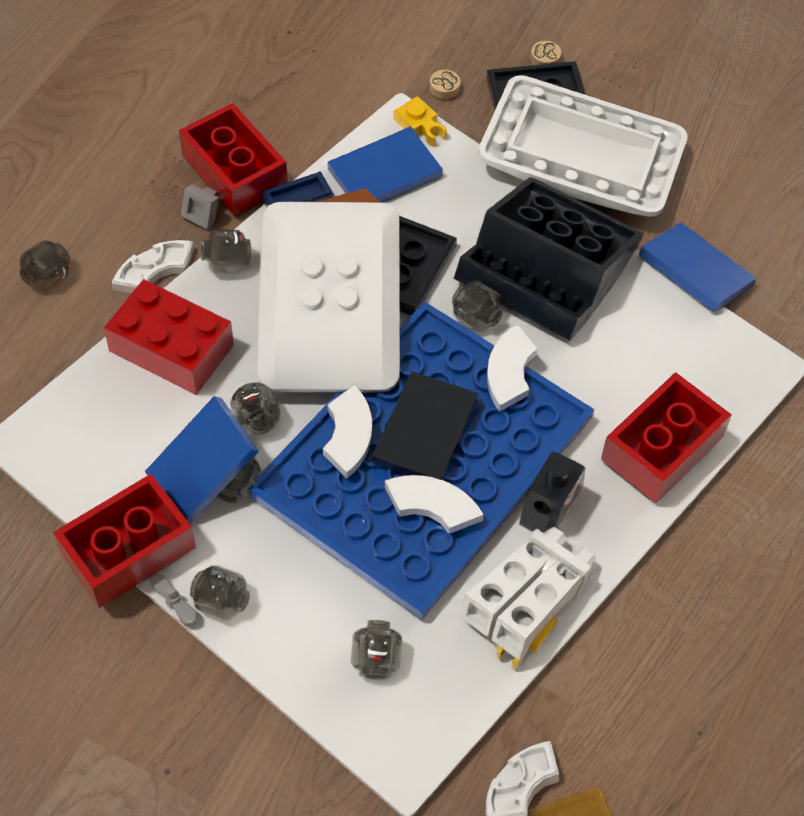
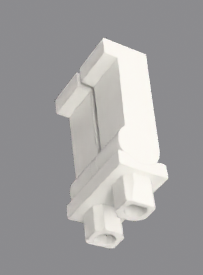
M551 527L544 533L536 529L530 534V540L521 545L465 594L460 617L487 637L493 632L491 640L518 660L526 654L532 641L561 608L568 604L574 595L578 596L584 590L596 558L586 548H578L574 553L565 549L567 538L556 527Z

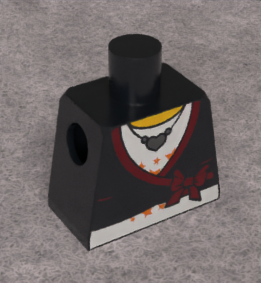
M551 452L528 490L519 525L532 532L538 529L544 533L551 527L559 529L583 489L586 468L582 464L557 452ZM544 502L550 507L551 512L541 511Z

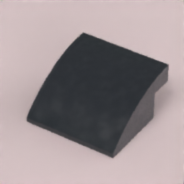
M529 177L486 210L477 242L460 256L453 279L496 302L499 300V303L571 340L611 290L639 246L644 233L537 179Z

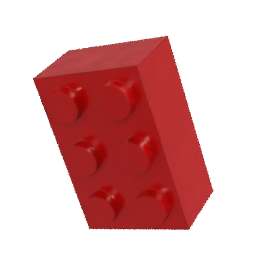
M234 103L179 130L182 156L210 188L219 192L217 197L234 216L262 202V191L288 183L287 162Z
M145 279L139 283L104 327L109 352L195 395L198 394L234 346L230 320Z
M675 372L606 437L601 460L657 503L724 437L732 414Z
M152 474L147 475L53 532L60 554L98 608H101L196 548L192 526Z

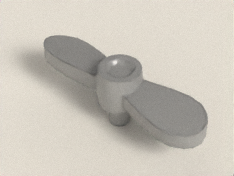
M153 574L150 577L152 588L165 598V602L170 609L175 610L181 623L185 626L195 625L197 622L195 610L182 600L179 591L171 587L170 582L164 575Z

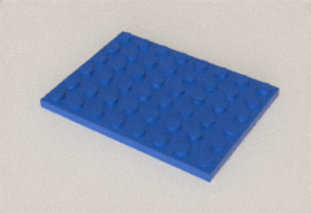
M424 302L399 328L400 367L397 385L388 392H361L371 412L372 436L368 453L359 468L346 479L323 455V448L332 439L335 430V423L327 411V404L344 393L338 392L255 479L253 487L251 483L246 488L247 495L421 620H423L527 496L531 484L550 453L557 452L562 454L592 419L595 410L526 366L524 369V379L530 389L529 396L499 412L491 399L487 385L488 362L494 345L427 302ZM411 371L479 393L478 401L443 481L465 492L484 515L483 521L450 534L439 522L428 516L412 514L399 517L385 489V480L409 475L372 463L373 453Z

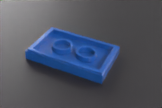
M411 127L327 162L329 172L345 194L366 188L381 203L435 180L443 174V168Z
M679 223L644 244L638 254L713 312H716L753 287L757 279L683 223Z
M213 396L145 470V473L154 476L185 519L191 524L252 460L259 450L224 400Z

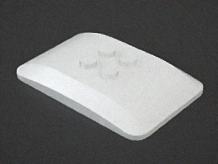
M520 75L508 81L480 143L478 155L484 163L522 180L531 177L583 201L628 213L652 217L660 214L664 208L687 141V133L684 128L675 123Z
M277 202L269 205L264 211L262 224L257 372L259 383L263 388L272 392H345L354 385L361 392L382 393L390 391L398 383L400 367L398 211L387 203Z

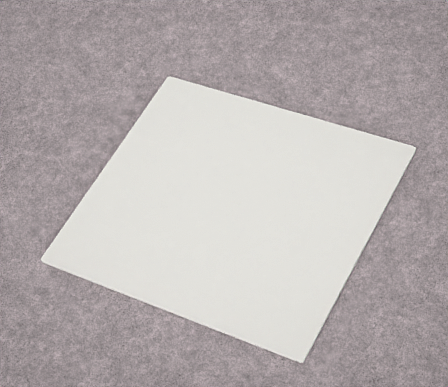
M403 93L395 95L294 180L321 171L334 193V197L345 194L329 172L327 162L403 130L404 128L393 119L394 110L412 99ZM438 117L437 123H441L447 129L445 140L439 135H434L436 137V146L432 147L427 144L424 135L420 133L417 136L443 168L442 176L382 202L395 207L399 216L457 238L455 249L424 302L432 305L494 346L504 333L518 324L538 348L537 355L526 366L595 409L592 419L561 454L582 464L586 469L583 489L559 530L567 538L565 549L574 553L578 548H586L596 558L584 590L578 596L574 595L571 601L561 608L555 615L558 618L557 625L537 653L528 649L517 668H511L515 657L507 651L502 654L500 659L497 658L499 645L491 640L493 632L488 637L462 619L460 614L465 594L521 545L530 540V534L533 532L519 525L526 497L423 620H421L247 495L246 488L253 482V478L254 480L256 479L257 473L259 476L338 393L272 392L263 388L259 383L257 373L262 224L263 214L266 210L265 204L233 230V232H239L243 238L240 244L233 246L234 235L231 232L222 239L223 245L221 241L164 287V289L230 320L232 324L234 346L197 395L109 352L107 340L104 337L0 424V469L66 525L146 477L145 470L213 396L222 398L259 452L190 524L196 548L157 572L164 575L170 582L171 587L179 591L182 600L195 610L197 622L193 626H185L181 623L175 610L170 609L165 602V598L152 588L150 577L137 584L136 587L401 816H414L804 378V359L724 306L716 312L711 311L638 255L640 250L636 249L625 269L598 308L571 340L554 333L500 303L497 305L498 302L491 298L489 301L487 296L453 279L460 256L477 242L486 210L525 180L484 163L478 155L480 144L440 117ZM229 239L231 242L226 243L225 240ZM399 311V328L411 315ZM676 372L731 413L732 416L724 437L655 503L602 461L601 456L606 437ZM261 391L260 396L254 400L243 401L241 399L249 394ZM544 502L541 511L551 512V509ZM209 571V576L207 580L201 585L200 583H202L205 580ZM216 574H221V579L216 578ZM211 584L216 586L213 590L209 588ZM370 640L375 641L373 646H363L369 645ZM384 641L388 643V648L383 647L382 643ZM366 648L377 651L389 650L390 652H388L386 659L375 661L369 658Z

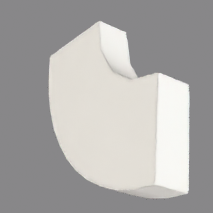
M176 240L152 245V249L138 256L133 255L120 267L112 281L113 290L132 293L143 279L154 284L163 277L181 274L189 266L194 250L193 241Z
M518 324L510 328L497 341L488 362V390L499 412L529 396L530 389L524 379V369L527 363L537 355L538 348Z
M355 385L327 404V411L334 420L335 430L332 439L323 448V455L346 479L364 461L372 436V417L369 405Z
M417 475L385 480V489L399 517L412 514L428 516L439 522L449 534L483 521L484 515L478 505L465 492L448 482L433 477Z
M551 741L530 746L508 760V764L495 779L493 778L486 799V816H527V809L533 796L545 786L559 782V772Z

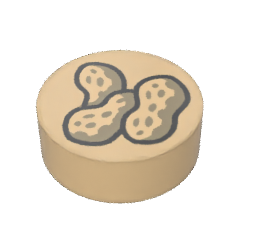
M540 41L533 45L530 57L533 65L560 63L561 49L556 43Z
M439 70L432 74L430 78V92L433 96L448 100L458 95L460 91V77L455 72Z

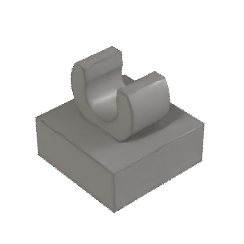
M191 184L184 189L181 217L208 230L215 225L219 200L217 196L219 192L210 187L201 189Z

